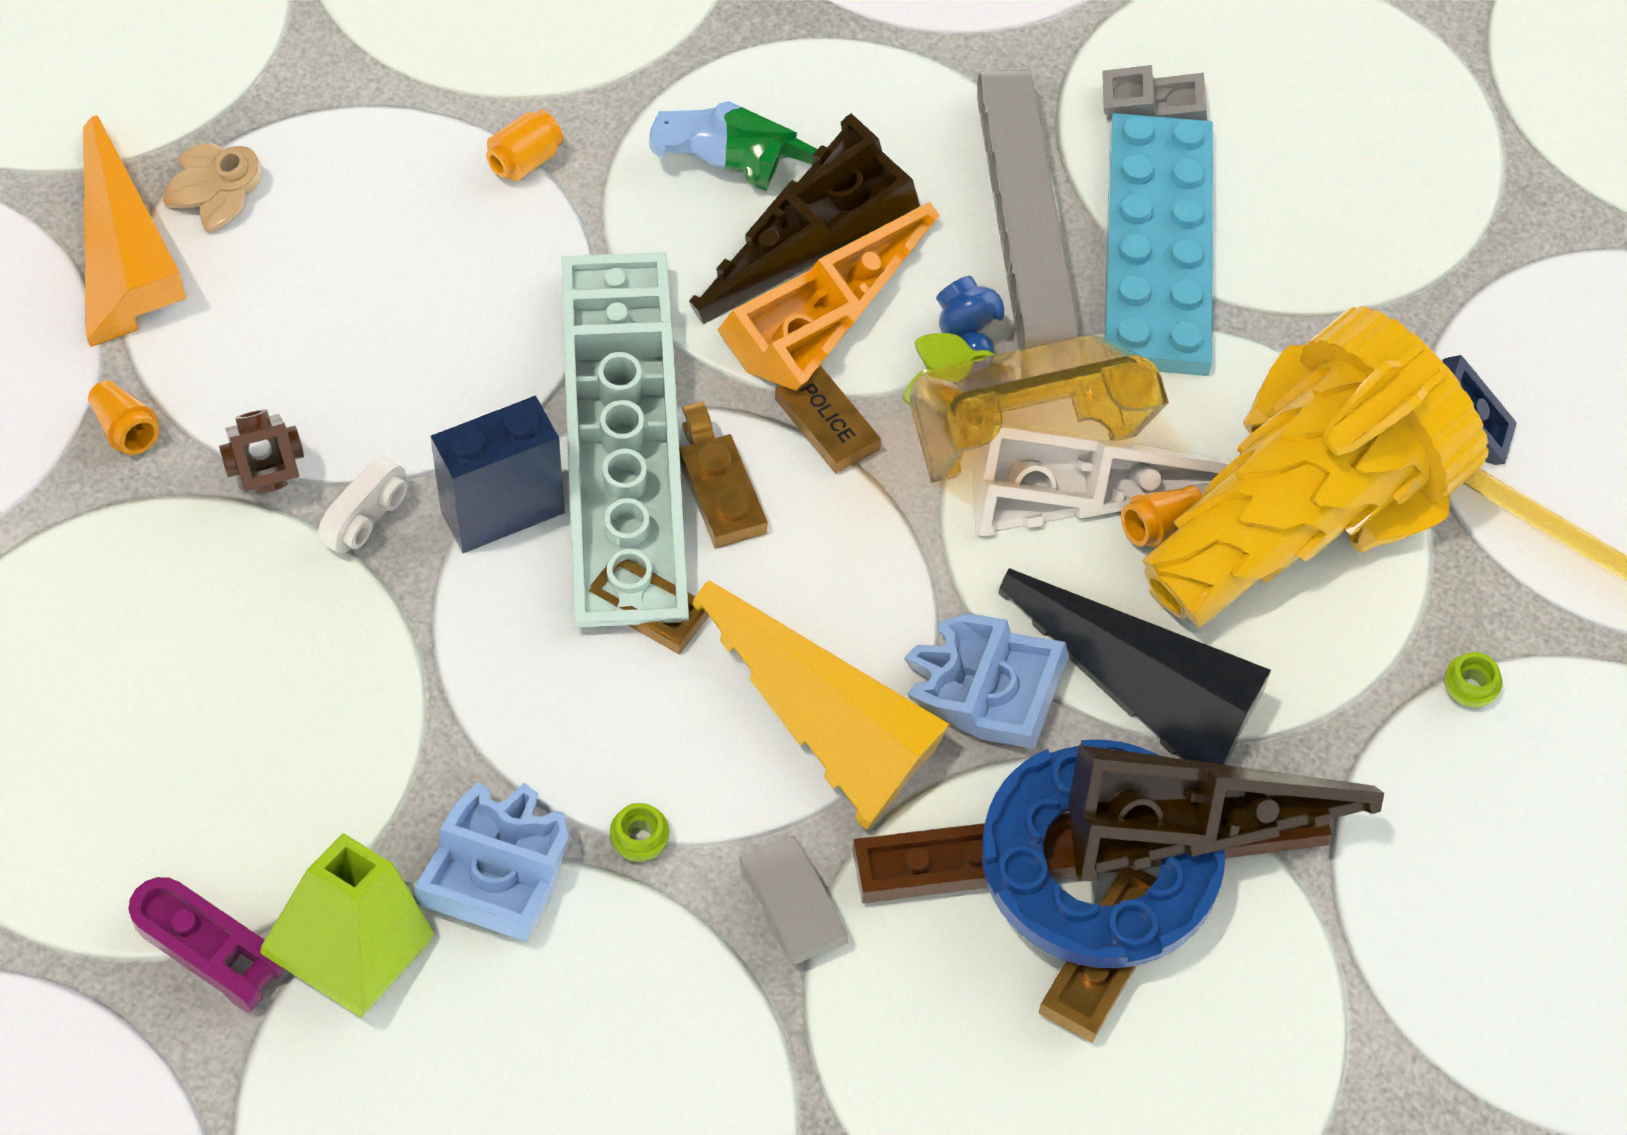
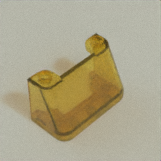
M1098 335L1080 336L934 368L924 372L914 383L909 398L930 481L934 483L958 477L961 473L960 461L963 453L967 450L989 444L998 435L1003 423V412L1070 397L1078 423L1088 420L1101 423L1108 430L1109 439L1114 441L1136 437L1169 403L1161 374L1149 359Z

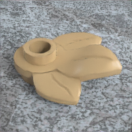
M213 143L193 146L179 155V162L184 170L177 173L168 182L163 203L168 208L199 207L204 230L207 233L214 232L228 224L243 210L245 195L251 193L260 182V160L254 151L245 146H232L227 149H223Z

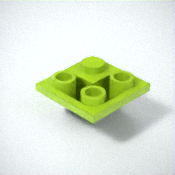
M342 833L305 871L262 944L260 953L355 1015L363 1018L432 942L434 931L394 864L347 834Z

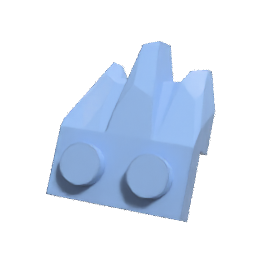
M966 613L938 622V631L946 641L944 646L916 645L903 658L913 671L929 679V681L914 684L907 693L911 700L978 739L1035 749L1069 654L1066 643L1063 641L1011 633L1006 619Z
M479 782L476 783L455 803L441 826L439 846L414 887L416 903L419 906L527 942L551 897L569 839L564 812L553 811L542 817L534 816L539 793L526 783L517 788L505 801L498 803L490 800L489 788Z

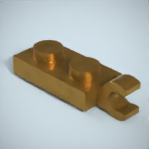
M703 401L683 406L682 411L686 421L682 422V427L690 445L679 448L680 464L714 548L767 534V519L732 435L728 434L715 438L710 415Z

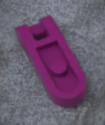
M156 877L147 880L138 886L130 897L128 911L135 930L142 938L215 987L234 1005L247 1013H251L263 999L260 991L271 979L279 980L287 971L260 953L261 946L265 941L262 937L177 880L170 877ZM241 954L253 962L242 976L230 968Z

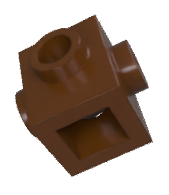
M267 409L247 412L235 417L236 425L225 428L229 443L219 445L228 478L238 475L244 491L255 489L257 494L272 492L288 485L287 480L300 477L295 461L304 457L299 434L295 425L286 427L280 414L269 416ZM263 440L269 441L270 447L265 455L254 456L249 452L250 444Z

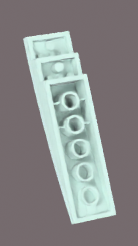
M667 252L561 256L575 628L640 625L645 622L657 621L662 623H682L684 620H689ZM627 559L644 567L646 573L643 578H640L622 567H619L614 574L613 570L619 562ZM606 565L608 581L601 589L619 598L617 607L589 592V589L592 587L590 585ZM652 572L673 583L676 587V596L650 583ZM633 606L637 610H623L619 607Z

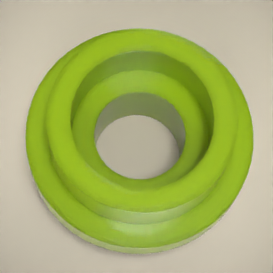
M1468 652L1456 657L1449 663L1444 674V685L1449 695L1458 703L1468 707L1480 708L1490 705L1497 699L1502 689L1503 679L1499 666L1494 659L1481 652ZM1465 679H1473L1480 686H1474L1468 683Z
M633 803L624 807L615 815L610 825V840L613 848L620 856L631 861L642 862L651 860L660 855L669 842L670 830L666 817L658 809L646 803ZM635 830H645L650 834V837L644 840H634L629 835Z

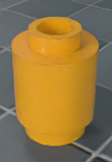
M538 110L535 113L526 112L488 138V151L486 153L488 164L498 176L502 178L507 177L512 181H519L557 154L558 147L563 143L562 130L548 112L544 110Z

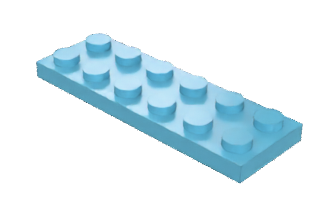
M1120 113L1112 114L1109 146L1103 367L1209 376L1212 365L1213 121Z

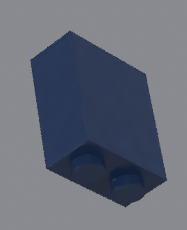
M536 395L430 435L440 510L462 553L565 513L560 440Z

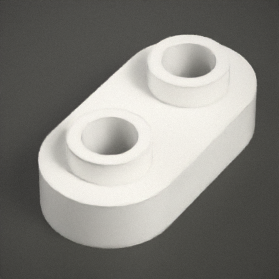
M379 456L372 460L325 512L318 529L319 541L339 554H344L352 548H360L369 538L373 525L387 510L392 511L396 509L403 501L408 488L407 482H405V469L385 456Z

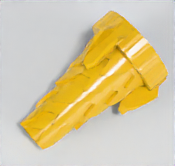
M1365 306L1347 309L1305 345L1288 346L1272 365L1256 394L1249 413L1243 421L1244 427L1250 435L1238 446L1237 451L1240 455L1213 478L1203 497L1173 522L1178 527V530L1142 560L1146 566L1144 570L1145 577L1151 586L1149 593L1164 610L1168 609L1172 614L1181 619L1188 617L1200 628L1211 621L1260 578L1266 584L1299 557L1304 562L1310 560L1345 530L1350 534V544L1358 552L1363 553L1375 546L1396 542L1441 523L1449 516L1451 493L1476 472L1488 457L1489 450L1486 447L1488 444L1487 434L1483 430L1482 420L1475 411L1474 404L1469 395L1463 390L1452 371L1424 341L1413 332L1407 330L1403 324L1394 318L1387 317L1383 312L1376 309L1373 311Z

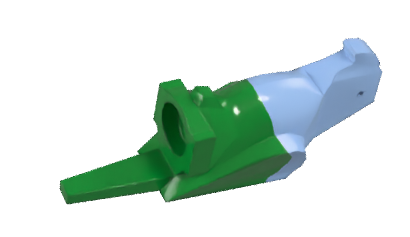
M730 101L722 102L714 108L703 110L659 111L649 134V147L651 151L662 159L665 153L692 154L714 166L742 171L747 181L764 191H767L776 173L780 159L790 157L813 165V154L817 150V148L797 139V132Z

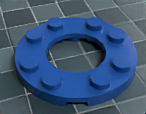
M1081 740L1080 744L1160 756L1142 747L1113 740ZM1079 746L1064 748L1049 753L1048 749L1043 750L1024 761L1003 781L989 806L981 843L983 873L990 894L1002 915L1012 927L1038 948L1062 960L1084 966L1122 968L1141 965L1159 959L1182 946L1203 925L1213 908L1224 876L1225 849L1194 857L1185 853L1161 859L1157 880L1143 896L1136 899L1125 900L1112 906H1100L1097 903L1090 904L1075 899L1063 890L1062 886L1057 884L1050 874L1044 857L1043 843L1047 830L1061 814L1069 811V797Z

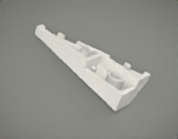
M982 418L972 469L975 532L981 536L995 535L997 531L1023 526L1034 528L1044 526L1043 523L1071 517L1082 519L1122 511L1125 505L1129 504L1131 498L1135 495L1182 489L1189 485L1197 487L1202 495H1204L1213 478L1232 461Z

